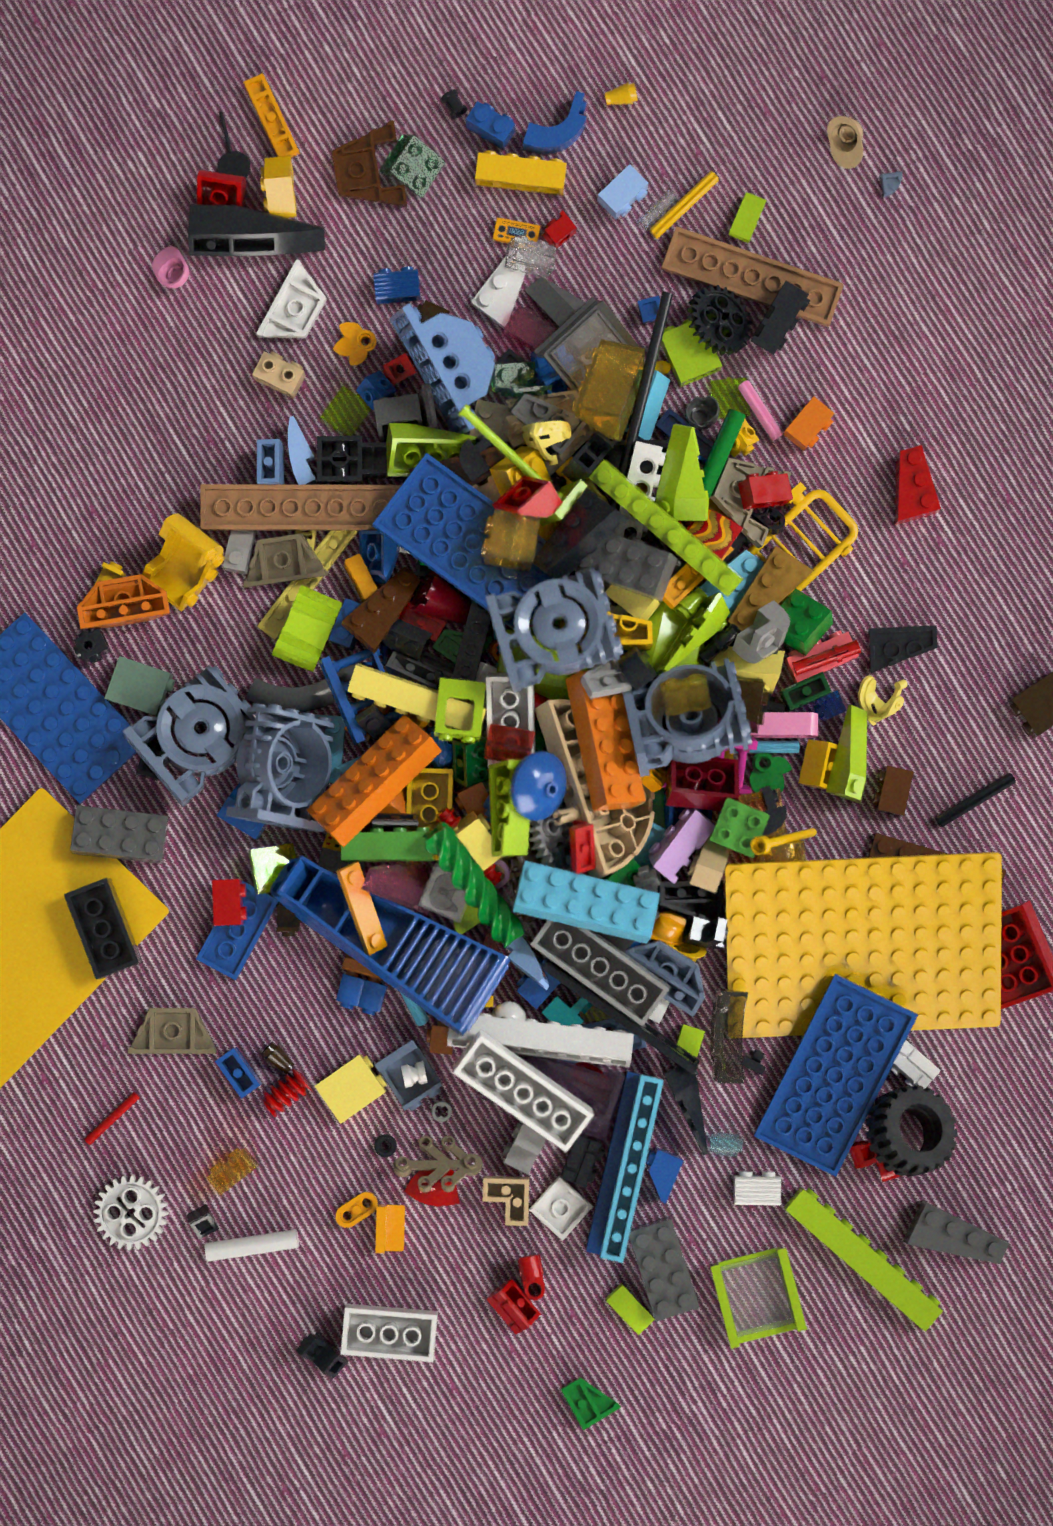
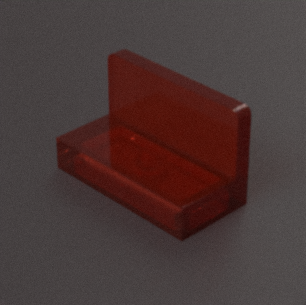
M490 724L484 759L501 762L523 760L532 754L535 732Z

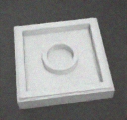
M559 1175L529 1208V1211L563 1241L592 1209L593 1205Z

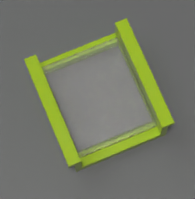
M776 1247L713 1263L714 1266H710L731 1349L740 1347V1343L796 1329L800 1332L807 1330L786 1247Z

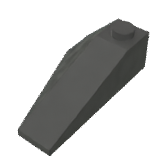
M543 276L525 289L528 296L556 329L585 303ZM596 313L567 342L581 357L611 333V331Z

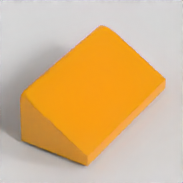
M360 554L345 560L344 568L363 603L378 588Z

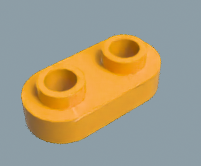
M365 1191L349 1200L337 1210L335 1216L337 1223L344 1228L356 1225L375 1212L378 1205L377 1197L372 1192ZM364 1199H369L371 1201V1205L369 1207H365L362 1202ZM344 1212H350L352 1214L351 1219H345L343 1216Z

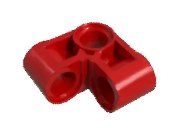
M870 1139L853 1143L849 1152L855 1169L876 1163L882 1182L901 1177L896 1175L894 1170L889 1172L884 1168L883 1162L879 1163L875 1159L876 1153L874 1151L871 1152L869 1145H871Z
M540 1254L517 1258L526 1296L530 1300L541 1299L545 1293V1284ZM532 1283H537L541 1286L542 1290L538 1295H532L529 1292L528 1287Z

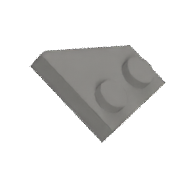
M615 659L607 661V664L602 665L600 663L595 665L593 670L586 672L580 681L590 699L627 692L632 687Z

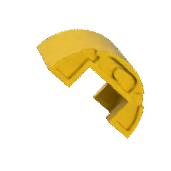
M175 513L164 520L158 535L165 539L160 554L146 564L142 575L167 591L168 602L182 612L187 606L192 607L199 599L198 595L208 582H212L218 575L216 569L223 563L225 557L223 556L224 550L221 545L185 517Z

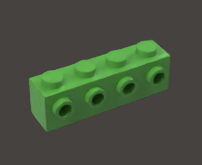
M418 827L413 832H407V828H393V832H384L383 828H371L370 832L360 831L347 845L341 846V860L343 862L435 861V854H431L426 850V838L422 837L429 832L428 827Z

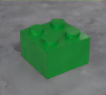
M796 588L781 604V607L786 611L790 619L784 643L806 656L833 625L832 610Z

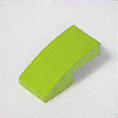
M746 192L728 235L749 243L767 200Z
M622 1283L605 1298L609 1305L638 1335L655 1320L653 1315Z

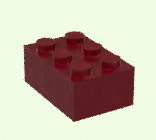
M714 757L699 763H683L671 759L666 766L667 806L722 811L727 798L739 801V760Z

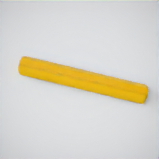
M710 171L650 228V233L655 238H659L718 182V176L713 171Z

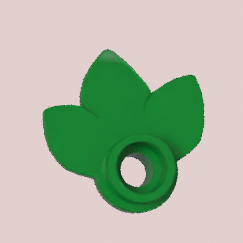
M769 753L756 754L752 760L754 770L749 777L751 788L758 794L760 793L759 789L770 785L771 790L775 789L776 792H782L784 789L783 774L792 770L791 765L783 757H772ZM761 759H764L767 762V766L765 768L759 766V761Z

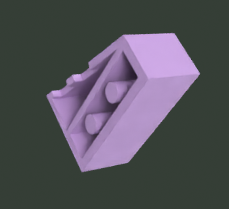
M685 808L679 815L680 820L674 826H669L664 832L665 837L660 843L656 842L649 850L650 854L648 857L653 867L672 883L677 881L678 878L675 875L681 866H688L691 862L688 858L696 849L699 850L715 828V824L698 809Z

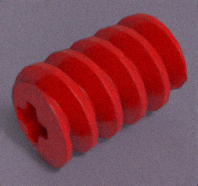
M292 1069L294 1077L291 1078L287 1074L284 1075L285 1083L277 1080L279 1088L270 1085V1094L265 1090L262 1091L264 1096L262 1101L274 1117H277L276 1109L280 1112L285 1111L284 1104L288 1107L292 1106L291 1098L299 1101L298 1093L306 1096V1088L313 1091L305 1077L295 1069Z

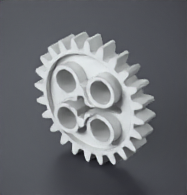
M124 1175L121 1177V1183L114 1179V1187L107 1184L105 1186L107 1193L103 1191L99 1193L103 1200L95 1201L100 1208L95 1209L93 1213L100 1214V1217L95 1219L94 1222H101L102 1225L97 1231L105 1230L106 1233L102 1238L105 1239L110 1236V1245L117 1241L118 1249H121L126 1244L127 1250H131L133 1244H135L138 1250L141 1248V1242L148 1246L150 1245L149 1238L154 1241L158 1239L155 1232H163L160 1225L167 1224V1221L162 1219V1216L169 1214V1212L163 1210V1207L167 1206L168 1202H161L165 1194H157L160 1187L152 1188L153 1180L145 1184L144 1176H141L136 1181L135 1175H131L130 1181H128ZM129 1190L136 1192V1202L128 1200L127 1192ZM117 1197H120L126 1206L119 1202ZM111 1206H117L120 1209L119 1217L115 1218L110 1214ZM144 1207H149L152 1210V1218L147 1219L142 1215ZM134 1208L136 1210L134 1216L129 1217L127 1215L128 1209ZM137 1218L145 1224V1228L140 1225ZM127 1223L134 1224L136 1227L135 1234H128L126 1232L125 1226Z

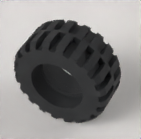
M920 1085L904 1086L879 1097L875 1101V1106L870 1108L869 1115L871 1117L866 1120V1127H869V1131L866 1132V1138L870 1139L871 1145H869L871 1152L874 1151L877 1155L875 1159L879 1163L883 1162L884 1168L889 1172L894 1170L896 1175L914 1177L941 1168L945 1165V1161H949L951 1158V1151L955 1150L957 1144L954 1138L958 1137V1129L954 1127L956 1119L950 1113L952 1109L949 1104L945 1105L943 1103L944 1098L939 1094L934 1095V1090L930 1088L924 1089ZM904 1111L914 1115L922 1126L924 1140L919 1151L909 1147L902 1138L899 1124Z

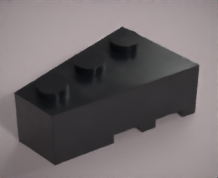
M785 280L752 336L751 342L773 355L777 349L781 351L787 341L784 338L787 331H793L799 320L796 318L800 310L804 312L810 302V299L807 298L809 293Z

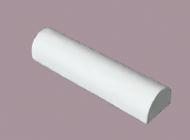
M294 1229L205 1243L206 1260L216 1261L300 1247L298 1233Z

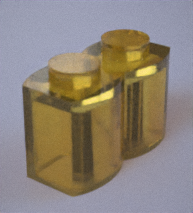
M692 674L684 679L670 678L660 683L666 715H678L687 711H700L712 707L706 675Z

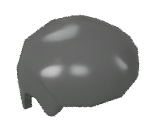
M711 395L705 398L696 396L692 402L687 404L685 409L687 422L694 428L701 430L713 426L717 422L720 413L718 401Z

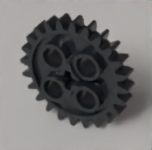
M709 285L707 288L703 287L692 296L693 298L688 302L691 306L687 308V311L691 314L687 319L692 321L689 328L695 329L693 336L700 337L699 344L705 342V349L707 350L709 347H712L713 354L719 351L720 356H723L725 353L730 356L733 353L736 354L747 345V341L751 339L749 334L753 332L748 326L753 322L747 319L751 314L744 311L747 305L740 304L741 297L735 299L734 291L728 294L727 287L721 290L719 285L714 288L712 285Z

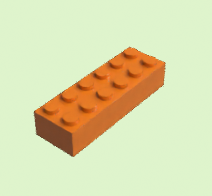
M578 671L566 679V685L593 811L633 808L646 800L623 692L590 699L580 682L582 676L588 671Z
M403 715L306 811L344 847L442 750L431 736L410 718Z

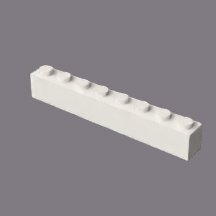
M486 1013L479 1015L470 1031H467L464 1036H460L450 1028L448 1030L447 1046L467 1048L478 1031L482 1030L514 1054L630 1067L634 1034L626 1030H616L614 1032L606 1031L602 1027L589 1029L583 1028V1026L578 1024L563 1026L558 1022L552 1021L538 1023L534 1019L521 1021L515 1020V1018L510 1016L496 1018Z

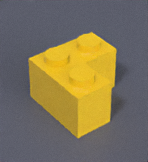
M291 156L264 158V167H261L260 178L261 190L266 191L267 196L263 198L264 210L269 211L270 214L286 218L297 217Z

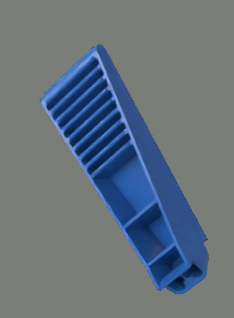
M300 855L299 858L288 861L271 886V894L285 908L293 912L296 918L460 1036H464L467 1031H470L509 968L508 964L511 961L509 957L370 890L369 893L388 946L370 956L366 955L338 875L318 866L304 856Z

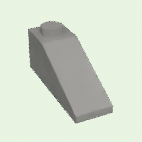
M231 531L223 563L225 571L248 575L256 531Z

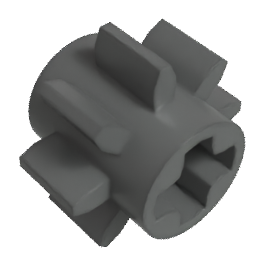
M648 865L638 868L639 872H637V875H634L636 887L658 892V885L662 884L658 870L649 868Z

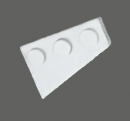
M510 250L473 298L471 305L507 330L529 263Z

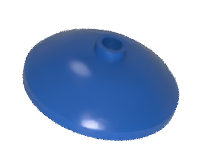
M534 752L525 757L516 768L511 782V799L514 808L522 817L533 821L543 820L551 816L560 806L566 792L567 777L565 768L558 757L548 752Z

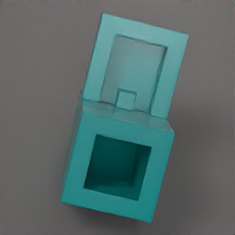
M558 995L542 1014L550 1021L558 1022L563 1026L580 1025L585 1019L579 1013L585 1014L593 1005L581 997L571 1007Z

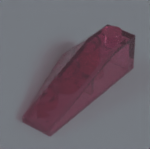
M408 861V863L396 862L392 866L370 867L362 885V890L427 915L431 909L421 904L431 880L426 864L418 861Z

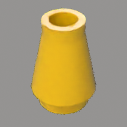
M627 82L615 89L604 92L607 106L633 104L634 101H638L635 83L629 84Z

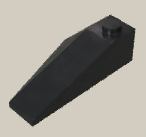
M676 1064L662 1071L702 1154L706 1155L708 1150L698 1081L695 1077L699 1073L696 1069L692 1075Z

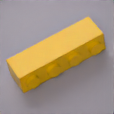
M493 151L478 152L475 185L563 195L567 163L554 158L547 161L540 160L537 156L521 158L512 153H507L504 156L497 155Z

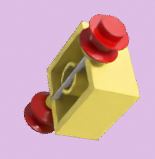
M446 807L437 814L438 819L436 823L444 822L454 830L459 840L482 868L484 876L494 886L501 881L502 871L496 872L494 869L496 867L495 862L501 857H492L491 833L489 832L491 827L482 814L477 816L474 811L461 819L460 816L454 817V808L448 809Z

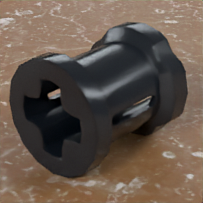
M457 89L450 90L440 98L441 102L447 106L450 112L449 116L453 120L463 116L468 111L467 106L463 105L458 97L459 92Z

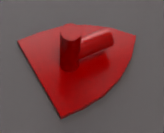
M419 1170L404 1190L413 1199L427 1205L450 1206L460 1204L457 1185L450 1192L444 1191L441 1187L442 1178L452 1176L454 1170H449L432 1185V1189L428 1192L419 1190L418 1180L423 1176H429L434 1170ZM423 1182L421 1185L427 1186L429 1183ZM446 1182L444 1185L450 1186L452 1183Z

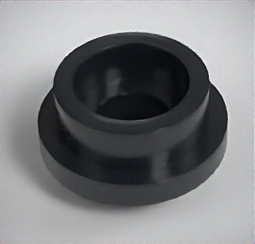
M383 1134L375 1140L374 1149L379 1156L389 1157L395 1153L397 1142L393 1136ZM384 1141L390 1144V1148L387 1150L381 1146Z

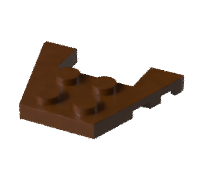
M394 120L387 122L386 125L378 129L375 128L369 131L367 135L359 139L356 138L332 150L338 195L340 197L402 207L408 206L404 185L381 188L375 146L397 142Z

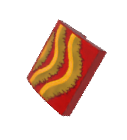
M708 508L707 521H692L687 528L689 532L721 559L743 529V527L710 508Z

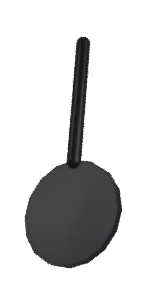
M220 111L219 117L228 152L220 158L218 172L247 178L251 170L250 161L242 152L232 151L224 115Z

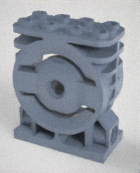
M593 567L584 573L576 572L574 576L567 577L566 575L562 576L563 579L548 580L534 586L524 596L514 591L495 596V594L485 596L514 693L522 691L525 687L540 683L545 673L567 675L587 667L589 669L593 668V665L600 663L602 665L607 664V661L614 659L616 661L620 660L623 649L619 636L614 637L613 634L617 632L613 615L607 614V611L611 610L606 592L601 593L604 586L600 571H595ZM561 594H566L578 600L584 606L589 616V630L586 638L581 643L583 654L580 656L576 645L581 641L585 633V617L581 608L575 602L562 598ZM540 600H542L543 604L539 606V608L534 614L533 630L537 640L544 647L550 650L557 651V655L560 662L554 661L552 652L546 651L542 649L540 646H538L530 634V616L533 609L537 605V602ZM514 619L515 634L509 635L506 632L504 622ZM558 620L566 623L565 627L561 630L553 627L554 623ZM520 646L527 659L515 663L512 651L515 647Z
M729 658L724 659V665L716 667L715 661L710 662L711 668L701 664L677 666L671 668L668 672L662 673L655 680L652 679L637 691L632 686L630 691L623 692L641 777L650 775L649 769L667 766L671 759L683 763H699L721 755L727 748H729L730 754L735 753L734 747L742 745L744 751L748 750V745H752L749 721L746 720L745 705L741 699V689L736 678L734 661L729 662ZM696 692H700L701 697H697ZM676 696L677 701L672 703L671 698ZM713 705L717 707L721 714L722 721L719 724L717 712ZM666 712L668 732L663 729V718ZM690 718H695L693 721H688Z
M208 665L203 672L195 675L193 680L185 683L183 688L173 693L165 701L157 717L144 716L132 727L128 726L123 730L126 741L182 807L187 805L195 795L204 789L205 777L219 774L237 761L240 743L246 732L250 729V727L245 726V722L255 721L253 714L247 712L248 707L251 706L245 700L241 702L236 688L231 683L226 684L224 682V675L216 665L214 667ZM190 699L211 701L225 711L230 722V735L228 739L235 745L233 749L224 741L226 722L221 712L207 703L193 704ZM171 711L177 716L175 735L178 743L190 753L197 755L209 754L215 763L212 764L206 757L188 755L177 747L171 735V722L173 719L170 715ZM198 724H203L207 727V731L203 734H197L194 728ZM156 738H158L163 753L161 757L155 756L148 748V745ZM169 763L176 770L184 773L177 780H174V777L165 768Z
M253 704L252 707H248L247 712L256 715L255 721L245 722V726L250 727V729L244 735L237 754V774L241 787L237 792L235 807H227L226 816L291 830L324 832V829L306 810L323 794L328 785L332 769V755L328 742H333V737L324 734L325 729H335V724L331 723L330 718L318 717L316 719L315 714L302 713L300 715L298 714L299 710L285 708L284 711L280 705L268 704V708H266V705Z

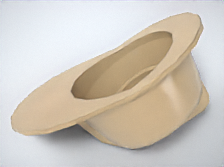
M837 116L829 122L827 127L831 153L839 166L851 169L856 167L863 157V129L860 123L851 117Z

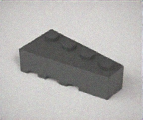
M924 1200L921 1201L903 1239V1242L908 1245L996 1264L1001 1263L1010 1244Z

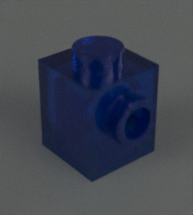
M838 690L814 701V711L818 713V718H822L823 722L847 711Z

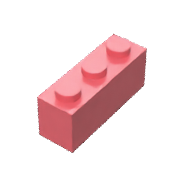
M841 630L829 635L830 639L825 642H821L820 639L806 656L797 650L789 652V657L784 662L794 684L859 657V654H855L842 659L840 663L836 661L804 672L798 676L795 674L792 662L832 649L834 645L841 646L852 642L849 632L842 634ZM824 658L819 659V660H816V661L811 662V663H808L807 665L812 664V663H815V662H818V661H821V660H823Z

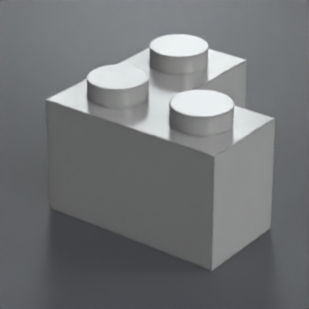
M522 1122V1124H516L511 1136L514 1138L512 1145L507 1143L502 1156L505 1157V1164L529 1174L547 1138Z

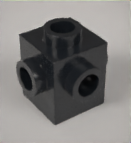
M99 628L92 632L90 629L78 634L79 638L74 640L76 646L73 648L78 659L82 658L87 663L99 662L103 659V655L111 652L103 631Z

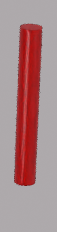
M133 1092L84 1138L86 1143L91 1145L137 1102L140 1096Z

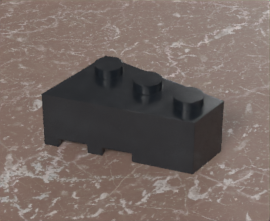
M661 880L662 884L658 885V892L656 893H660L659 907L708 921L723 918V880H720L716 893L690 884L691 880H677L675 883H672L670 880Z

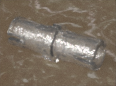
M668 189L659 200L652 202L650 208L637 219L638 224L647 231L678 200L677 196Z

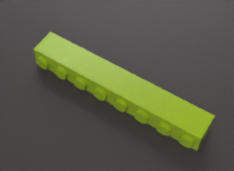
M603 460L589 478L724 595L729 597L744 580L741 575L607 460Z
M800 1187L783 1208L926 1332L943 1312L938 1307L941 1302L931 1294L928 1297L921 1292L923 1287L914 1279L909 1282L903 1276L906 1272L896 1263L892 1267L886 1261L888 1256L879 1248L874 1251L868 1245L871 1241L860 1233L858 1236L851 1231L853 1226L844 1218L841 1221L834 1216L836 1211L827 1203L822 1206L817 1201L819 1196L809 1187L806 1191Z

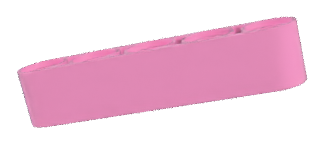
M765 712L764 724L759 725L758 733H750V736L754 738L818 737V713Z

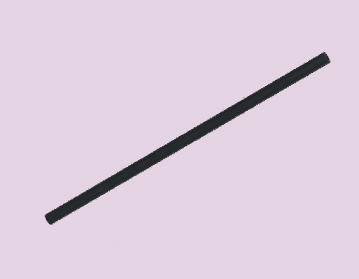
M662 292L618 469L626 477H628L673 294L669 292ZM611 497L610 505L619 511L621 505Z

